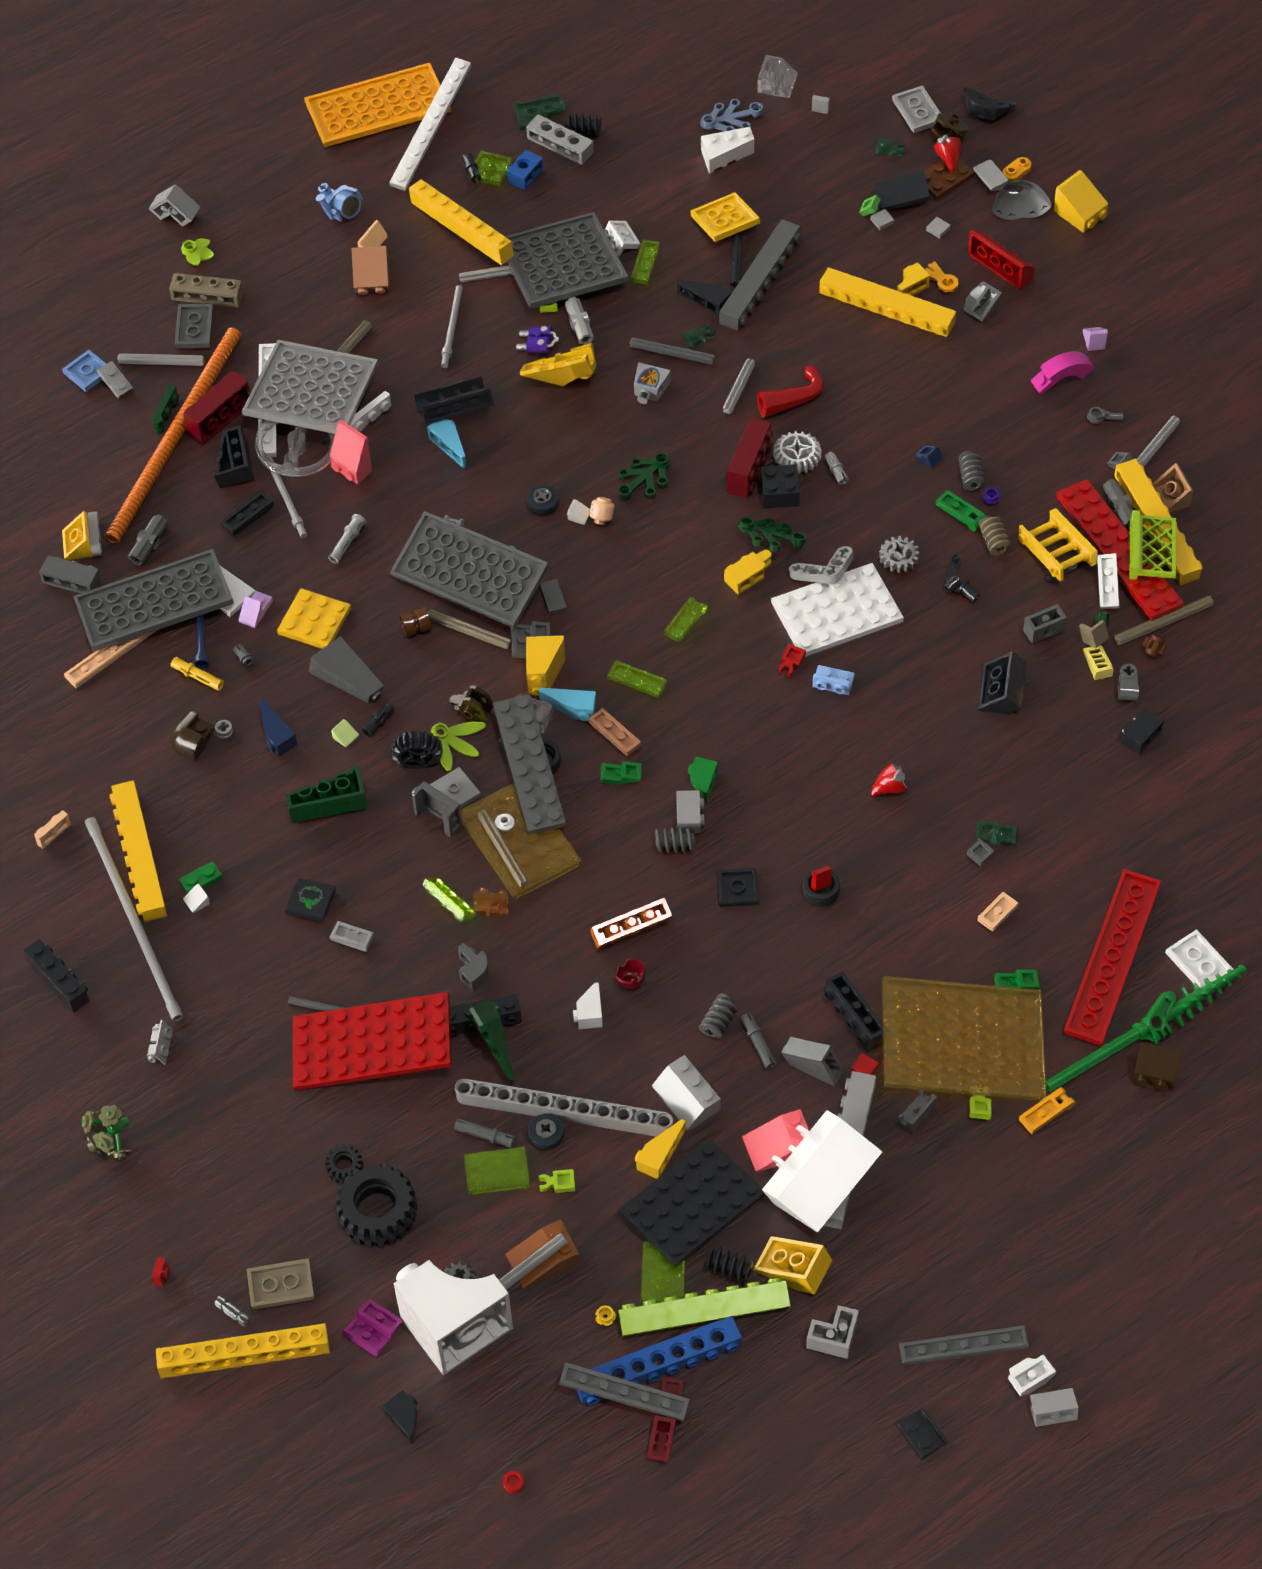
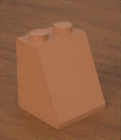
M386 246L351 248L355 293L365 295L368 292L382 294L389 291V259Z

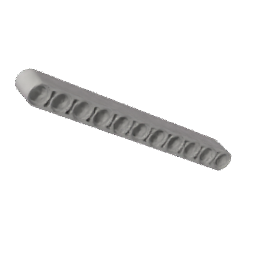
M461 1079L455 1084L457 1101L465 1105L536 1117L541 1114H552L561 1121L655 1137L673 1126L672 1116L662 1111L470 1079ZM463 1090H468L466 1093H461ZM483 1093L488 1094L487 1096H480ZM501 1097H508L505 1100L500 1099ZM527 1100L528 1102L521 1103L520 1101ZM543 1103L548 1104L547 1106H540ZM561 1107H568L565 1110L560 1109ZM581 1110H587L588 1112H586V1113H581L580 1111H581ZM602 1113L608 1114L607 1116H600ZM621 1117H628V1119H626V1120H622V1119H620V1118H621ZM641 1120H647L648 1122H647V1123H641L640 1121H641ZM662 1123L668 1124V1125L665 1126V1127L660 1126V1124H662Z

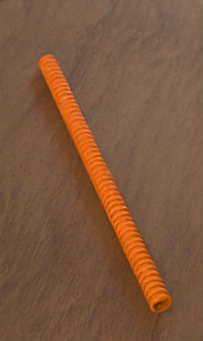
M227 329L177 416H175L165 436L145 466L143 473H141L128 498H126L113 523L105 533L106 538L110 542H120L138 509L143 504L148 492H150L170 455H172L186 431L183 412L188 407H191L201 396L205 395L213 386L239 339H241L242 335L237 329Z

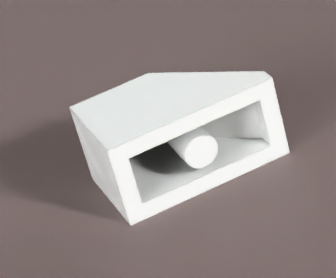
M594 983L576 1002L577 1010H573L574 1022H578L579 1029L603 1027L599 983Z

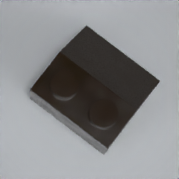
M1141 1042L1132 1082L1140 1086L1156 1087L1162 1091H1173L1181 1051Z

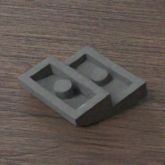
M531 621L530 625L517 624L516 628L511 627L512 658L526 659V637L550 636V623Z

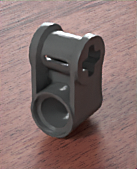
M1124 664L1121 667L1118 678V700H1138L1137 668L1133 664Z

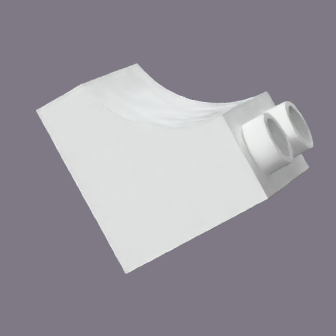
M428 1260L421 1266H418L416 1263L409 1264L396 1276L397 1282L394 1283L400 1318L443 1376L513 1329L509 1293L494 1274L479 1279L456 1278L442 1272Z

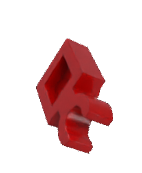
M789 644L781 658L783 664L779 666V674H782L784 670H789L788 677L791 678L793 667L799 669L806 655V650Z

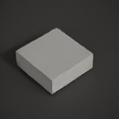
M813 95L812 111L828 114L830 98Z
M886 209L871 215L870 220L879 231L894 224V219Z
M936 217L927 226L926 231L940 239L950 230L951 225Z

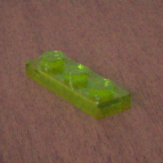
M642 240L631 275V282L648 285L660 242Z
M617 660L608 673V679L658 698L667 684V680Z
M438 878L425 879L422 885L427 889V892L436 897L443 907L449 909L456 919L460 921L473 920L476 913Z

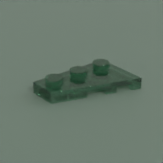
M562 94L513 103L520 131L526 129L527 125L537 115L550 118L565 111Z

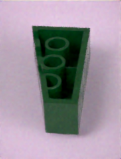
M358 765L352 767V770L344 773L342 771L337 773L336 777L327 781L323 779L318 781L317 785L312 787L308 785L286 794L291 823L367 808Z

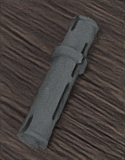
M752 1013L744 1014L741 1017V1021L747 1030V1037L752 1040L761 1058L764 1068L766 1070H769L768 1066H770V1069L774 1068L777 1062L762 1035L761 1027H758Z
M460 1118L457 1119L454 1126V1131L490 1141L491 1144L497 1143L509 1148H513L516 1136L503 1133L497 1128H487Z

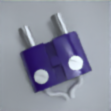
M552 326L530 327V330L519 332L520 337L528 338L526 344H517L516 349L527 350L528 353H549L551 346L558 341L559 337H556Z

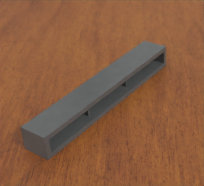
M781 219L720 310L719 324L738 331L741 325L746 323L747 316L754 311L755 304L762 299L763 292L768 290L771 280L776 278L779 268L784 266L787 256L792 254L795 244L799 243L801 239L799 225Z

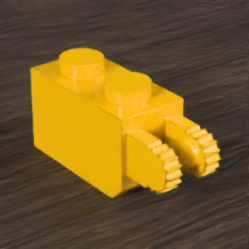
M764 549L757 554L752 552L749 555L743 556L738 562L729 565L724 570V581L739 595L764 579L765 569L771 565V552Z

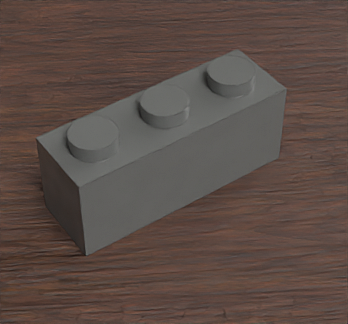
M47 556L39 571L42 583L78 593H84L97 588L101 581L98 568L79 564L76 561H67L60 557Z

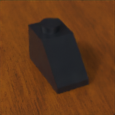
M402 1390L383 1405V1410L387 1418L407 1441L412 1444L415 1441L418 1416L416 1405L418 1403L411 1394L407 1395Z

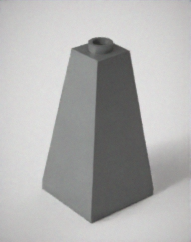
M341 636L311 657L309 673L366 703H369L371 700L376 701L382 696L384 685Z

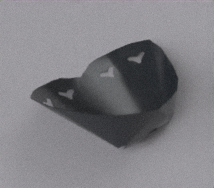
M964 87L963 89L968 112L981 119L995 120L1018 104L1015 101L991 99L987 95Z

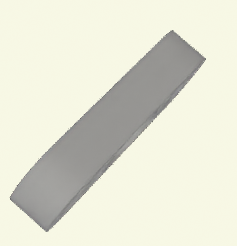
M88 512L92 556H102L98 512Z

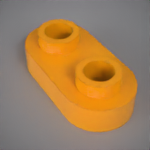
M1020 157L1005 167L1003 174L1009 180L1008 183L1018 181L1029 173L1031 161L1028 158Z

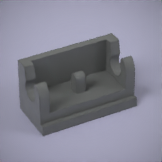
M925 1089L920 1091L915 1100L895 1121L896 1125L910 1135L915 1132L936 1107L937 1096L932 1093L928 1097Z

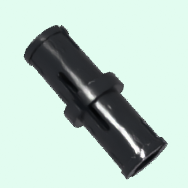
M466 153L468 158L464 154L462 161L465 164L466 173L469 174L473 183H477L475 178L480 182L482 178L472 154Z
M385 703L377 713L371 716V720L362 728V732L368 737L372 736L379 726L385 724V720L390 714L395 711L394 707L389 703Z

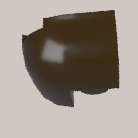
M187 711L174 726L171 733V743L174 750L196 761L205 749V742L215 731V727L200 719L197 713Z

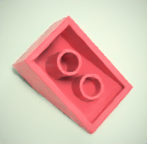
M340 420L330 453L331 467L334 471L340 472L349 481H353L356 484H359L372 472L368 437Z
M801 1109L780 1115L742 1136L756 1173L778 1167L771 1158L775 1155L786 1161L792 1154L788 1150L789 1146L797 1147L804 1139L800 1135L801 1133L796 1130V1127L800 1125L809 1131Z

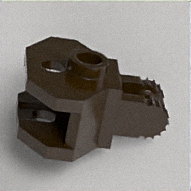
M951 110L948 113H939L931 131L939 138L946 134L948 137H958L962 144L969 130V127L963 121L962 115L952 114L953 111Z
M471 685L469 690L465 691L463 695L454 694L449 698V702L455 705L456 712L463 713L465 717L475 722L486 723L489 717L486 712L491 713L494 702L488 693L478 686Z

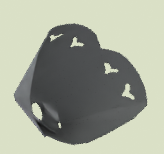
M1018 180L1002 187L994 201L992 212L1006 220H1016L1021 217L1035 218L1047 212L1052 205L1050 198L1037 184ZM1022 186L1023 190L1021 192L1016 191V187Z

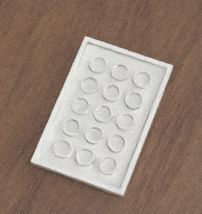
M873 563L845 572L841 580L835 584L816 582L771 598V603L794 645L806 650L805 657L903 622L904 618Z

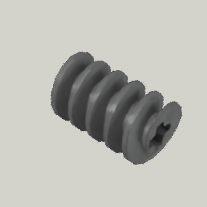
M971 451L963 452L958 457L963 488L966 491L977 490L986 484L983 464L981 462L982 458Z
M686 827L684 833L681 828H678L677 833L674 832L673 828H670L669 833L663 828L661 834L655 828L656 847L660 853H662L664 847L667 852H670L671 847L674 848L675 852H678L679 847L685 852L687 846L693 852L695 847L694 828L692 833H690L688 827Z
M718 994L713 1001V1005L709 1008V1012L706 1013L705 1018L698 1026L699 1030L707 1036L721 1038L723 1036L722 1032H725L726 1026L730 1024L729 1019H733V1013L738 1011L734 1005V1000L726 994Z

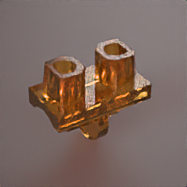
M480 888L478 892L474 891L473 910L486 912V917H491L492 912L508 914L509 895H507V891L500 890L497 894L490 893V891Z

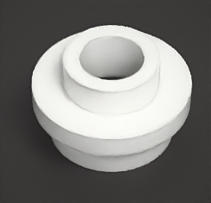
M501 814L495 819V825L499 831L509 832L514 827V818L509 814Z

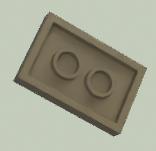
M309 1258L247 1268L252 1310L315 1300Z

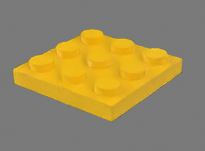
M736 192L691 210V217L714 242L760 224V218Z
M300 588L279 625L277 633L278 635L323 649L334 641L351 610V604Z

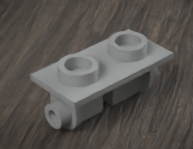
M163 1020L152 1028L150 1041L156 1044L149 1045L147 1058L151 1063L159 1060L165 1065L169 1054L173 1029Z

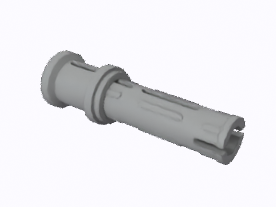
M353 514L351 517L352 521L349 525L345 526L343 536L328 557L332 563H339L352 540L358 538L359 531L367 524L366 519L361 515Z

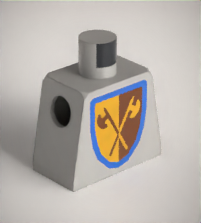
M638 363L634 380V395L638 396L637 401L641 404H647L649 399L659 400L671 382L670 370Z

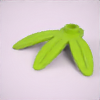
M467 722L449 728L444 723H438L432 727L431 733L434 736H438L442 742L443 754L442 758H440V763L445 770H452V754L449 746L463 755L470 757L479 756V752L472 745L458 737L469 736L483 730L486 727L484 722ZM437 731H441L443 735L437 734Z

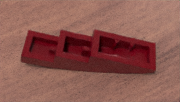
M663 1377L661 1391L682 1397L684 1380ZM660 1414L654 1416L647 1459L669 1462L677 1425L676 1419Z

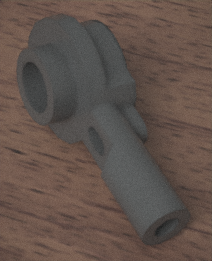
M1093 407L1088 411L1087 419L1092 423L1099 424L1104 419L1123 420V413H1110L1100 407Z

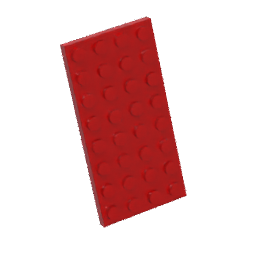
M448 992L293 1016V1088L295 1091L452 1067L450 995Z

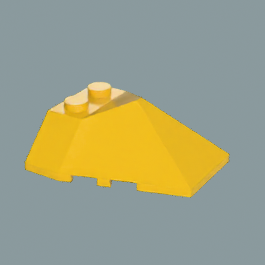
M589 343L570 349V352L557 353L554 357L542 358L524 364L520 370V375L560 386H565L576 378H590L596 369L593 344Z

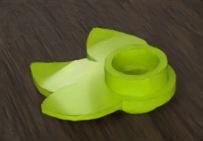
M208 239L187 240L181 247L182 253L192 265H199L201 260L207 261L214 257L213 252L207 248L210 244Z

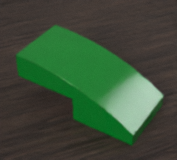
M622 761L621 765L602 763L600 783L627 784L641 781V763Z
M1017 969L1016 973H996L994 976L997 994L1023 993L1037 990L1040 987L1036 970Z

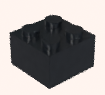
M797 464L761 467L763 508L800 506Z

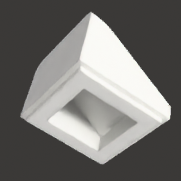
M574 499L567 512L568 520L585 525L590 509Z
M199 884L183 898L193 914L210 904L208 896Z

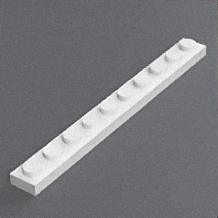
M459 58L454 59L390 180L391 187L406 191L470 70L471 62Z

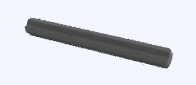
M632 337L630 340V347L711 365L715 360V355L636 337Z

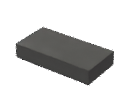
M558 579L541 582L540 589L549 615L567 611Z

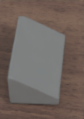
M987 160L973 168L991 191H1000L1009 181L992 160Z

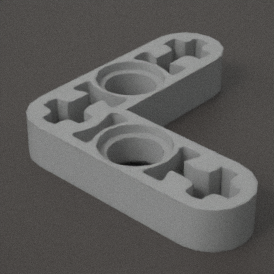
M848 546L838 548L827 566L795 563L789 567L790 577L793 580L835 584L841 580L854 558L853 550Z

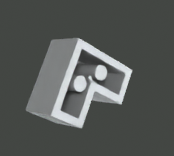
M176 184L159 193L149 207V210L160 220L171 215L181 226L191 222L200 209V206Z
M838 1305L833 1324L812 1319L807 1336L806 1349L848 1359L858 1322L859 1310Z

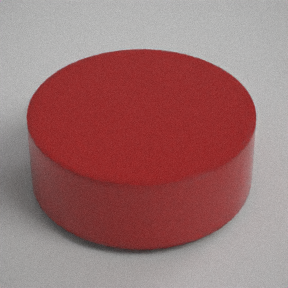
M509 1471L504 1475L503 1487L506 1492L517 1494L523 1490L525 1482L520 1472Z

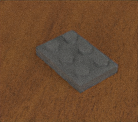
M178 304L175 334L176 349L210 348L213 304Z

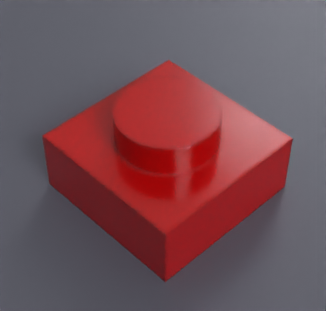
M157 1258L152 1279L154 1285L163 1287L165 1279L169 1278L170 1267H168L166 1259Z

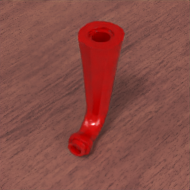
M812 365L805 368V378L811 382L809 386L759 391L757 404L762 418L789 410L818 397L823 390V380L818 373V369Z

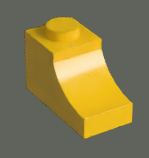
M918 262L904 269L903 282L897 286V291L913 296L929 287L930 275Z

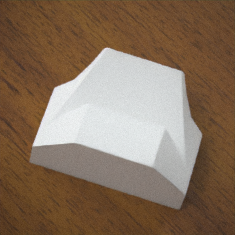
M1042 1355L1037 1359L1026 1358L1011 1367L1008 1379L1018 1394L1024 1396L1046 1384L1055 1376L1056 1371L1046 1357Z

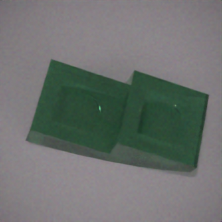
M978 821L976 839L992 844L1016 846L1019 829L1017 825H998L997 821Z

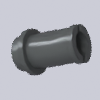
M238 644V647L241 649L240 651L235 646L233 652L240 659V664L245 667L251 666L254 662V656L246 650L243 644Z

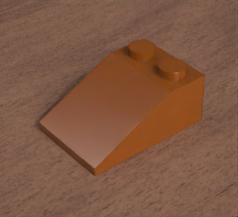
M561 1219L541 1228L505 1254L511 1268L514 1269L561 1233L566 1237L568 1243L519 1280L523 1290L580 1264L579 1253Z

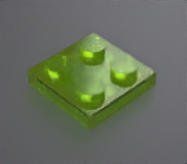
M480 151L475 162L478 165V171L482 178L481 182L501 186L508 168L512 165V158Z

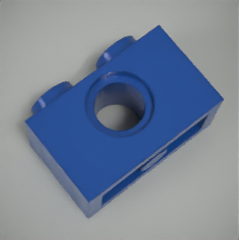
M525 150L522 155L518 156L516 162L508 168V183L526 190L542 172L543 157Z

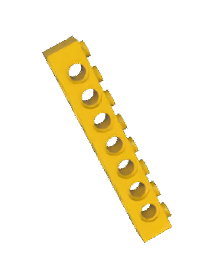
M324 1323L157 1348L156 1359L160 1377L168 1378L330 1353L328 1332Z

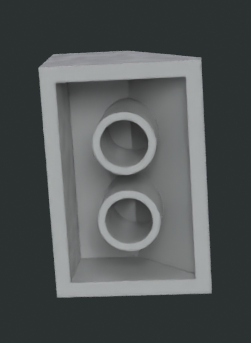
M685 1055L669 1064L652 1085L654 1091L679 1121L681 1119L686 1120L687 1131L721 1110V1098Z

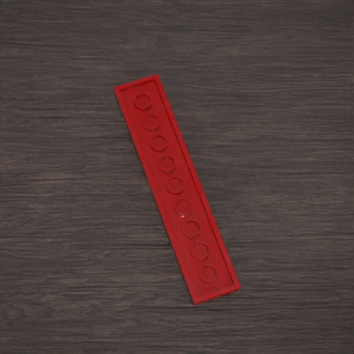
M1088 479L1056 492L1058 501L1092 545L1096 546L1099 554H1116L1118 579L1151 621L1184 607V602L1165 578L1138 575L1137 579H1129L1130 533ZM1148 563L1142 566V569L1145 570L1153 568Z
M1123 869L1065 1025L1064 1034L1100 1046L1103 1045L1161 885V880Z

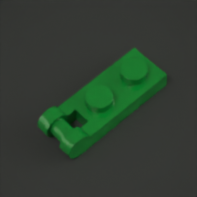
M946 490L936 500V506L966 524L971 531L975 532L979 528V521L987 517L983 512L949 490Z

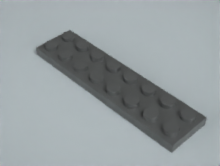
M530 694L494 702L493 708L528 835L566 826Z

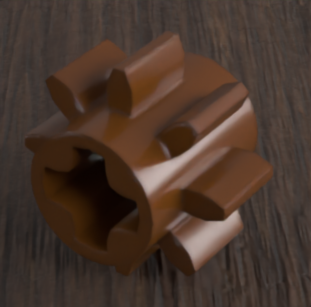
M1152 634L1151 638L1146 637L1143 642V646H1146L1145 652L1155 657H1158L1159 653L1164 654L1167 648L1164 645L1165 639Z

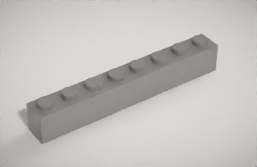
M852 1071L851 1078H847L845 1083V1090H848L847 1095H843L840 1107L843 1108L842 1114L838 1113L837 1117L841 1118L864 1137L876 1085V1076ZM850 1193L823 1226L842 1229Z

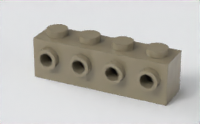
M174 273L169 287L171 300L238 308L243 295L241 280Z

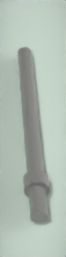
M460 285L456 286L445 347L442 348L441 367L443 368L448 367L449 358L452 357V342L463 287Z
M268 456L265 460L292 517V524L297 529L300 537L306 538L307 533L304 528V522L295 509L273 458Z

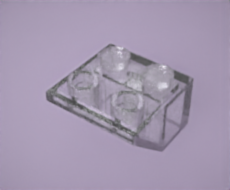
M766 55L758 75L757 92L790 98L798 72L783 58Z

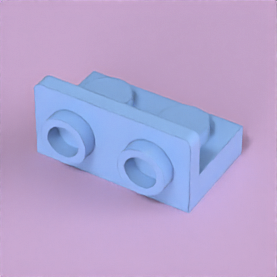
M818 665L816 674L813 675V687L849 695L855 673Z

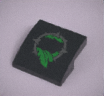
M298 878L287 903L285 913L323 921L329 911V903L335 894L336 886Z

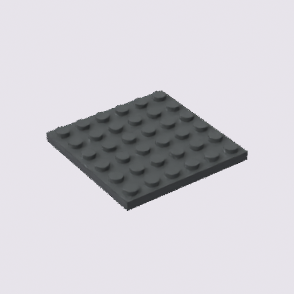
M594 212L505 236L512 241L514 257L508 260L507 263L530 309L628 282V275Z

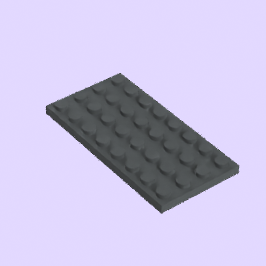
M424 511L393 565L390 574L393 577L516 628L550 565L544 560Z
M213 549L73 596L93 652L234 604Z

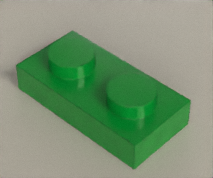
M211 861L179 878V883L188 894L197 884L202 889H205L222 880L223 877L215 863Z

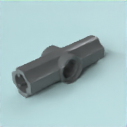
M1110 479L1103 484V490L1109 499V507L1117 515L1125 528L1130 530V519L1133 511L1131 498L1128 494H1124L1118 480Z
M158 514L153 516L146 529H142L138 533L136 544L128 555L129 560L133 564L143 565L150 552L158 548L160 536L168 525V520Z

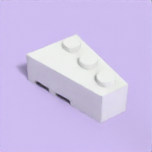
M750 127L701 136V151L709 174L713 173L714 169L718 167H726L727 163L733 160L738 161L754 153V137Z

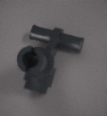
M954 552L950 558V566L944 588L950 594L953 592L963 593L974 603L981 595L969 585V581H961L956 576L961 564V558L959 554L957 555V552Z

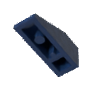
M260 699L259 704L267 738L266 746L270 752H275L280 757L297 745L296 735L263 699Z

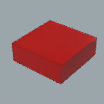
M825 866L812 871L811 888L814 891L831 885L832 868Z
M861 1053L851 1067V1072L855 1071L873 1075L879 1066V1062Z

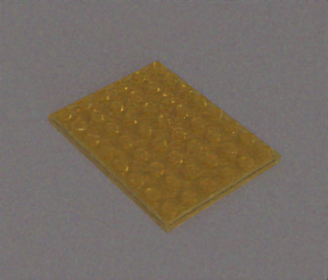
M883 976L884 1087L1038 1101L1046 1098L1041 990Z

